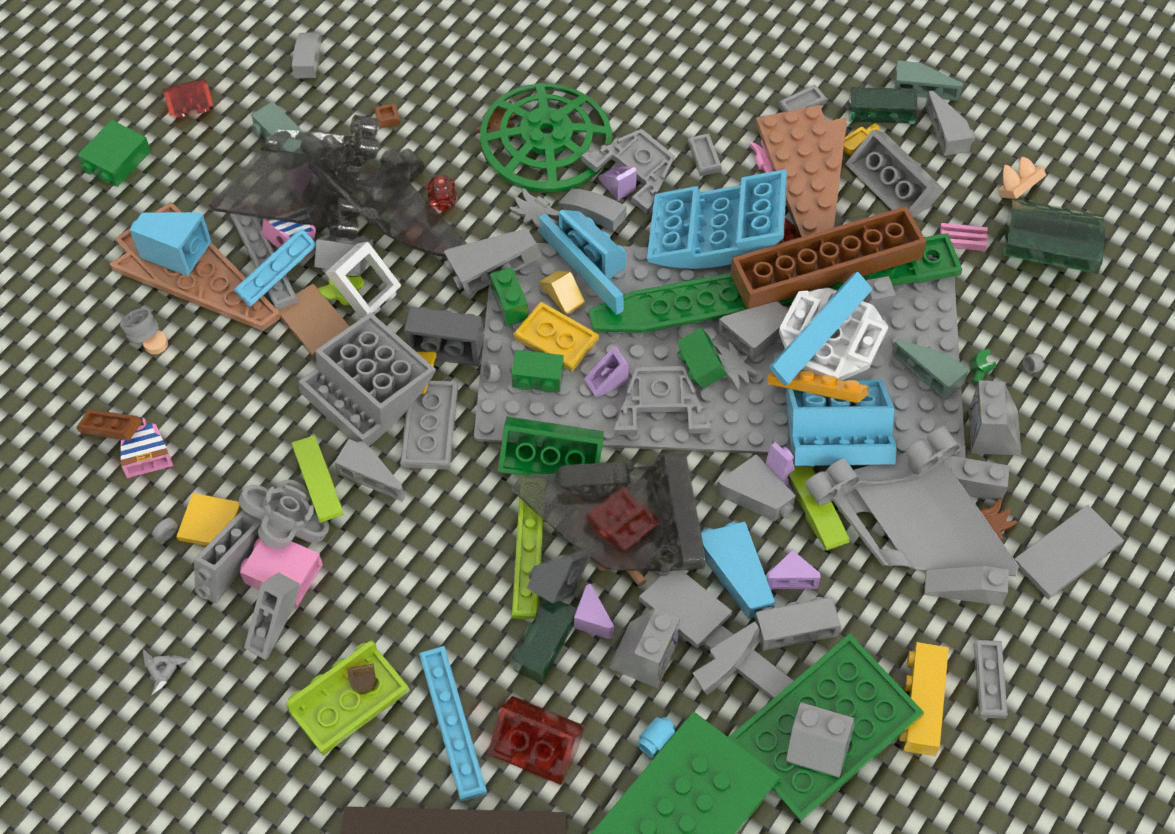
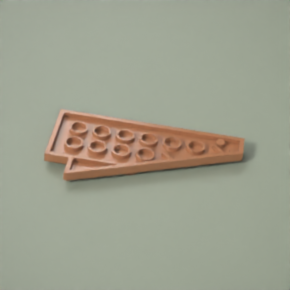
M820 105L756 117V126L773 171L787 170L786 205L799 238L834 228L847 118L826 121Z
M169 202L154 213L181 211L172 202ZM130 229L115 238L117 245L125 252L124 255L110 263L111 269L116 273L261 331H264L281 319L280 312L264 296L259 298L249 308L233 291L246 277L212 243L190 274L186 276L140 258Z

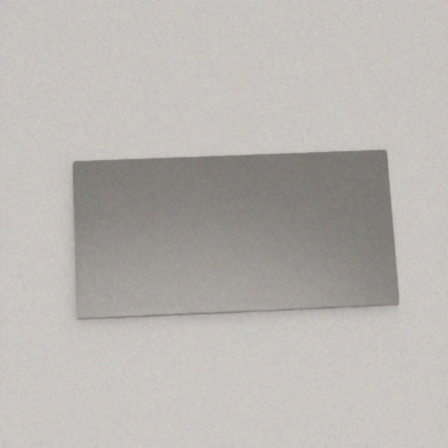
M536 243L542 258L515 271L528 303V315L540 302L564 314L542 289L539 281L557 270L571 272L585 304L566 316L593 331L588 309L605 302L549 243ZM622 246L626 251V268L609 280L624 295L631 291L727 274L731 272V264L699 269L667 267L648 262V247ZM955 277L922 283L911 282L895 285L893 289L896 297L892 312L880 314L882 320L888 325V330L870 368L845 380H883L894 406L893 438L897 446L896 456L905 453L917 441L925 440L935 430L946 426L960 446L959 450L952 456L965 458L961 387L944 400L892 355L894 342L897 339H901L951 355L954 359L960 361ZM491 284L489 285L481 370L484 363H495L502 370V375L497 381L485 382L482 379L480 370L474 439L476 441L502 442L506 416L604 431L602 447L768 454L771 445L776 442L781 448L786 447L792 453L787 417L786 389L768 384V375L772 373L768 367L785 350L781 338L754 361H751L749 358L745 363L750 365L758 375L756 378L749 375V385H746L739 378L740 386L738 391L735 390L733 383L727 377L719 379L704 389L697 382L692 383L697 399L702 404L707 421L709 420L711 424V433L688 434L687 412L636 413L637 435H615V424L621 413V407L627 396V390L635 368L684 366L686 371L689 370L687 363L683 364L677 353L680 351L677 341L701 327L710 336L714 346L720 345L728 349L729 341L718 333L719 319L645 333L596 332L599 334V340L574 371L571 372L564 368L560 392L553 391L547 393L535 389L521 390L512 387L511 373L515 351H536L513 338V333L523 322L506 326L493 295ZM615 346L629 365L628 383L600 397H595L584 378ZM736 348L738 356L744 355Z

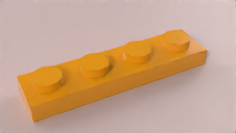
M801 371L788 385L784 386L773 372L768 375V384L845 401L859 403L868 395V386L862 385L856 380L843 381L831 375L819 376L814 375L811 371Z

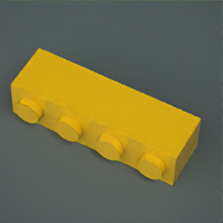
M917 642L914 651H909L907 667H911V676H906L904 691L909 692L908 696L923 710L924 715L899 736V741L904 742L903 751L935 757L940 748L949 647Z

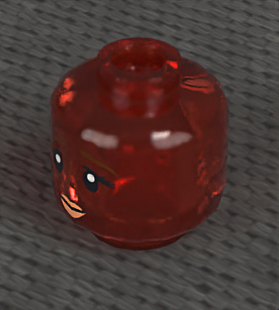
M438 175L431 178V181L426 186L429 204L440 211L450 209L457 201L455 182L446 175Z

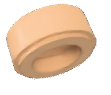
M159 330L153 337L142 342L145 350L150 354H160L168 346L165 334Z

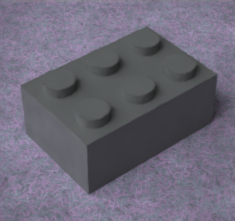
M410 307L404 332L406 343L416 352H436V361L479 367L484 342L481 316L453 313L448 310H431L426 307Z

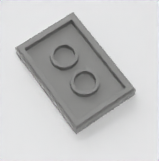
M674 564L639 596V602L650 611L657 608L679 617V634L697 649L732 615V610Z

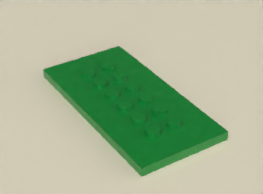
M693 711L591 834H737L779 782L780 776Z

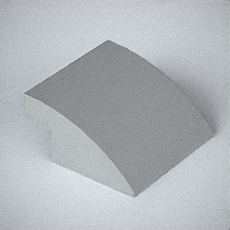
M370 312L315 350L317 368L298 381L299 393L349 439L355 442L362 441L370 446L387 432L410 408L427 386L436 369Z

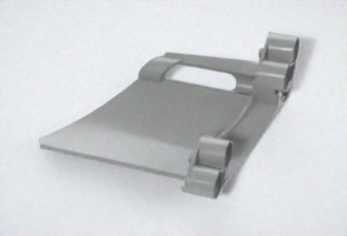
M946 426L940 427L925 440L917 441L905 453L896 456V464L869 465L853 470L847 460L843 458L832 464L825 472L812 476L805 483L818 505H823L830 501L835 503L881 565L890 567L905 566L909 567L910 570L918 571L988 566L1009 569V576H1016L1019 565L945 462L960 448ZM858 512L872 513L897 550L880 549L856 514Z

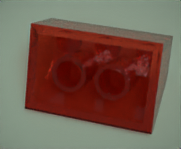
M511 696L501 706L487 754L561 785L578 751L585 725Z

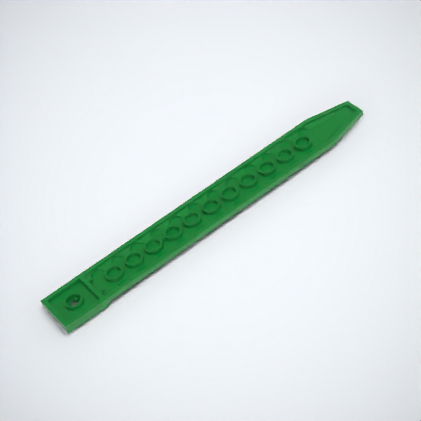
M948 233L924 237L926 245L922 259L862 277L865 280L889 276L892 286L959 276L962 273V267ZM928 255L937 258L936 261L929 260ZM730 273L631 291L623 295L624 309L623 312L617 315L606 303L588 309L593 332L645 333L719 319L726 315L747 310ZM845 282L826 288L838 291ZM795 297L778 303L782 306L792 305Z

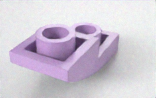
M775 442L770 447L766 465L789 488L788 476L795 470L792 460L794 456L786 447L781 448Z

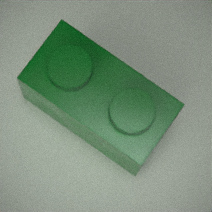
M513 267L491 273V289L506 326L523 322L529 316L528 303Z
M702 327L677 341L680 351L677 353L683 364L687 363L689 367L687 374L692 383L697 382L704 389L728 375L710 336Z
M516 350L511 373L512 387L521 390H542L547 393L553 391L560 392L564 372V355Z

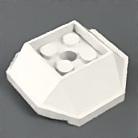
M824 288L810 292H798L779 329V335L784 348L794 340L837 292L836 290ZM862 301L831 336L833 338H829L802 370L811 371L814 375L835 376L838 380H845L869 369L887 333L888 325L882 320L874 305Z

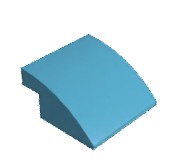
M856 380L860 384L868 386V395L859 403L785 388L792 455L794 456V465H832L843 458L847 460L849 465L896 464L897 446L893 438L894 406L883 380Z

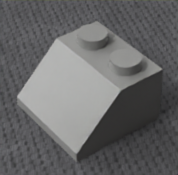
M328 233L316 241L314 267L322 268L321 271L327 272L357 243L368 242L373 246V239ZM365 257L346 275L358 276V273L363 272L368 262Z
M800 702L792 728L786 762L840 778L855 727L854 718Z

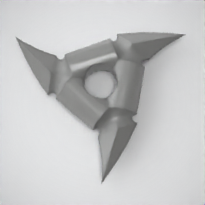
M143 649L145 667H148V671L156 681L151 695L168 682L167 680L172 676L177 668V664L179 665L191 660L172 655V657L170 655L155 656L153 658ZM166 665L162 672L158 671L159 666Z

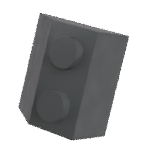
M589 546L535 565L529 574V579L531 580L527 588L551 603H555L573 594L594 549Z

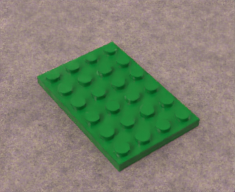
M849 633L732 733L729 738L780 776V780L773 788V791L802 822L924 715V712ZM800 702L854 718L855 727L840 778L786 762L792 728Z

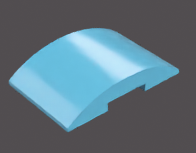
M783 169L742 177L741 185L700 192L698 186L655 194L647 253L648 262L674 268L699 269L730 265L733 257L776 245L784 238L787 170Z

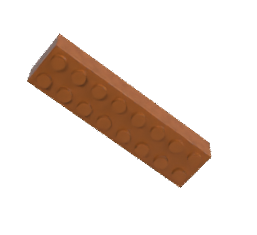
M907 206L733 257L730 275L746 308L751 309L771 302H780L796 297L799 291L810 292L846 282L857 271L861 276H866L922 259L926 240Z

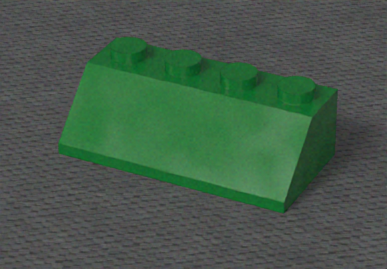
M506 416L498 472L596 487L604 431Z

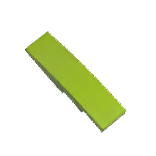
M315 435L292 442L294 453L319 522L322 523L344 515Z
M794 465L795 470L789 474L788 480L794 488L795 498L805 511L806 521L825 550L850 543L832 502L818 505L806 487V481L816 475L812 467Z

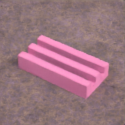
M941 223L940 234L948 233L954 248L986 251L988 227Z

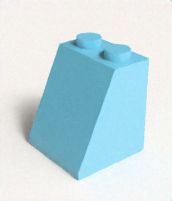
M199 212L141 213L130 228L140 258L186 276L190 274L212 242L204 216Z

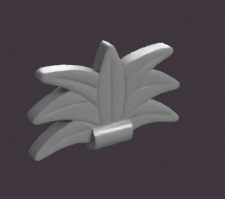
M524 188L522 191L525 201L515 197L519 208L510 207L512 213L524 217V225L533 222L538 229L539 216L546 214L552 218H559V211L552 209L550 202L540 196L537 198L533 197Z
M728 342V349L720 345L715 346L728 373L723 378L727 377L733 383L736 391L739 390L740 386L739 378L746 385H749V375L757 377L758 373L745 363L748 355L738 356V352L731 342Z

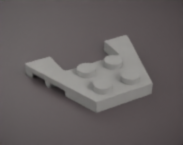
M640 129L617 139V142L608 146H600V149L592 153H584L581 161L594 172H597L611 159L620 166L635 167L637 171L636 179L644 186L632 197L631 202L647 214L654 202L655 194H658L674 161L675 155L643 129Z
M684 366L635 368L627 390V396L621 407V413L615 424V435H637L636 413L687 412L688 434L711 433V424L709 420L707 421L702 404L697 399L695 389Z

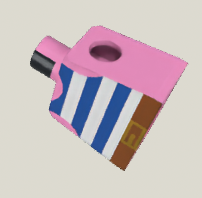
M298 204L265 216L261 233L279 249L299 229L302 228L313 240L316 230L303 206ZM315 248L311 252H309L305 257L310 256L314 252Z
M139 417L142 423L129 441L121 440V467L127 478L173 466V462L156 424L147 425L146 419L143 417Z

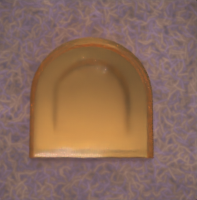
M374 663L347 668L349 683L353 691L358 694H367L375 688L377 679Z

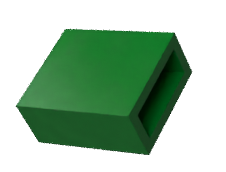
M111 120L77 156L81 163L80 166L85 173L93 174L104 183H110L118 187L146 158L151 150L145 136Z

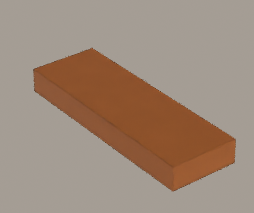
M89 409L76 429L81 434L129 441L142 423V420L134 415Z

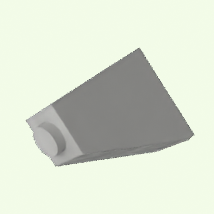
M775 301L723 316L719 319L718 333L731 342L744 355H748L751 361H754L781 338L779 329L789 308Z
M757 454L720 479L717 485V494L720 497L773 521H776L781 516H788L794 510L796 495Z

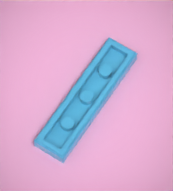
M302 228L299 229L233 291L250 308L316 247V242Z

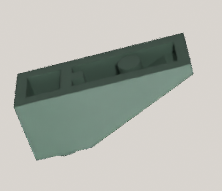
M897 61L893 95L927 98L928 92L934 91L944 100L959 101L963 87L962 82L920 62Z
M897 339L894 342L892 355L944 400L965 383L969 370L966 369L962 362L957 361L951 355L901 339Z

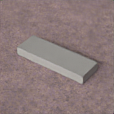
M975 640L974 656L979 718L1006 719L1008 713L1002 641Z

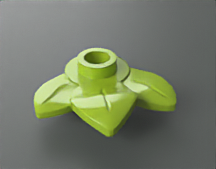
M345 275L359 293V290L364 287L363 278L359 275L351 278ZM330 278L328 285L318 288L319 293L326 299H338L341 304L350 305Z

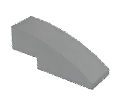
M321 32L299 33L292 61L294 78H316L320 58Z
M571 189L558 203V206L564 210L580 211L584 216L591 218L595 226L599 224L611 232H614L626 219L627 206L592 191Z
M756 622L751 623L710 649L715 659L693 672L706 695L721 686L746 659L760 633Z

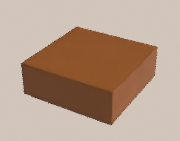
M395 103L374 107L379 129L401 124Z

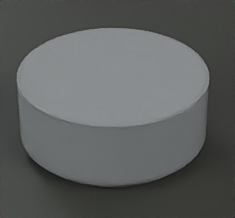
M167 518L155 527L152 535L158 542H165L176 533L178 524L172 518Z

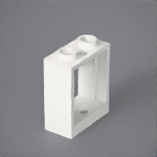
M368 242L357 243L325 272L359 316H366L370 312L373 315L378 313L381 309L380 305L394 298L397 294L396 290L401 287V284ZM364 257L386 285L368 304L345 276Z

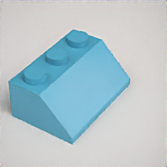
M559 211V228L608 279H611L626 268V251L624 248L616 245L605 231H601L595 226L591 218L584 216L580 211Z

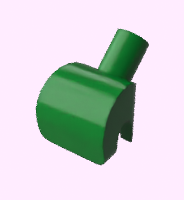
M984 349L970 359V369L975 373L972 383L975 385L978 384V381H983L986 373L996 368V361L992 363L986 361V357L991 355L990 349Z

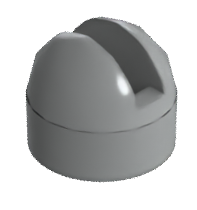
M1036 353L1026 355L1023 358L1025 370L1029 374L1039 372L1044 367V363L1041 360L1043 357Z
M484 363L481 370L482 379L485 382L499 380L502 375L499 365Z

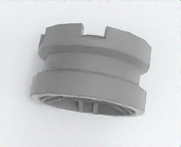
M148 308L136 309L127 314L120 322L122 330L126 333V337L131 343L144 342L153 337L159 329V324L153 318V314Z

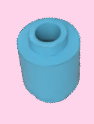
M656 717L639 736L640 740L637 742V746L643 753L653 758L676 733L674 730L675 725L666 717Z

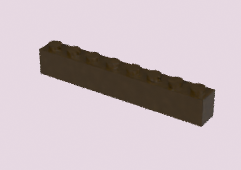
M344 806L341 834H566L567 816L566 812Z

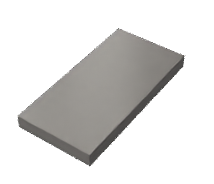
M430 380L426 393L420 394L406 411L400 461L401 468L450 470L459 386L457 381Z
M1086 505L1014 560L1019 565V570L1049 600L1122 545L1124 540L1089 505Z

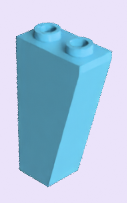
M731 522L722 528L714 530L708 528L696 534L695 546L697 551L748 619L755 618L756 612L763 608H774L775 601L745 522Z

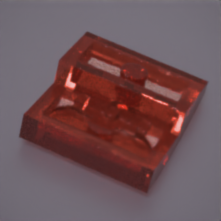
M622 487L586 516L595 529L622 552L659 523L645 503L639 505L625 487Z

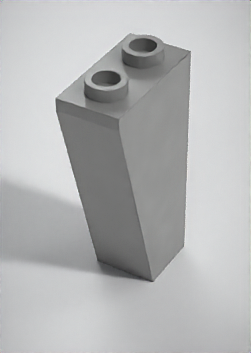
M527 228L444 251L448 259L444 263L449 273L452 274L454 272L456 274L453 279L458 289L463 288L467 296L490 285L491 273L513 267L515 272L542 258L538 246Z
M242 510L194 559L195 593L201 598L217 603L240 573L241 564L246 558L250 557L256 540L260 538L258 534V529L262 522L260 519Z

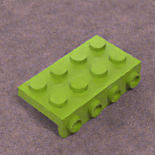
M371 640L356 647L354 653L346 659L338 660L332 666V669L324 675L316 676L310 685L302 691L294 692L288 698L286 707L290 715L323 756L410 690ZM374 668L376 677L374 688L368 693L354 691L351 687L349 672Z

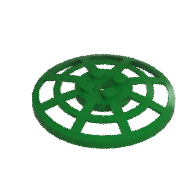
M538 83L513 89L491 105L482 120L480 145L487 164L503 180L528 191L555 193L579 187L590 181L601 171L602 168L594 172L589 167L586 171L575 177L557 181L556 169L568 166L581 159L582 155L588 151L591 145L593 133L606 135L605 146L612 144V129L605 112L589 96L564 85ZM545 90L564 92L577 98L571 101L562 96L546 94ZM525 92H537V95L523 98L515 104L506 101ZM538 100L539 108L530 112L521 108L526 103ZM547 100H555L567 105L558 110L548 107ZM586 102L594 108L601 116L604 126L593 125L589 116L580 105ZM499 107L507 110L502 118L500 130L487 133L489 118L496 108ZM576 110L585 124L572 123L567 115ZM513 113L523 118L519 127L507 128L508 121ZM547 128L550 129L552 132L543 133L541 130ZM573 132H586V137L581 147L572 141ZM520 135L524 145L517 151L510 143L508 137ZM501 138L503 146L513 157L506 167L501 165L492 154L488 145L489 141ZM566 148L574 153L565 159L555 161L554 154L562 152ZM532 151L545 155L546 162L533 160L526 156ZM520 163L533 168L547 169L548 182L530 180L513 172Z

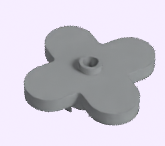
M283 480L276 489L274 487L267 489L259 485H249L243 489L239 497L241 508L246 513L262 521L258 529L259 537L266 545L272 548L284 549L288 547L294 536L308 542L318 543L325 538L329 531L328 521L319 522L313 505L310 506L308 503L310 498L308 490L297 481Z

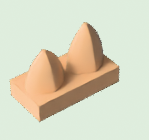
M1021 157L1018 174L1012 167L1004 165V185L997 190L1000 198L1017 199L1046 176L1043 167H1035L1026 157Z

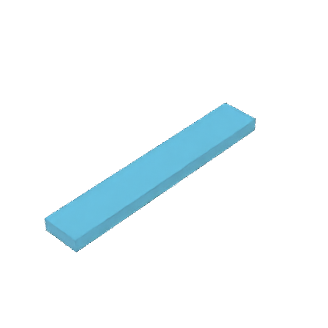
M543 214L539 216V231L543 238L616 315L623 312V293L548 215Z
M858 271L848 278L768 367L784 386L794 379L873 290Z
M445 646L419 653L460 801L486 795V787Z

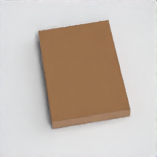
M311 284L295 294L298 303L278 311L281 314V320L310 355L315 358V350L350 326L328 300L319 293L320 291L317 287Z

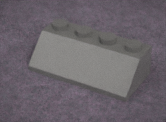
M875 129L870 132L845 163L891 210L907 206L912 217L928 209L944 191L886 133Z

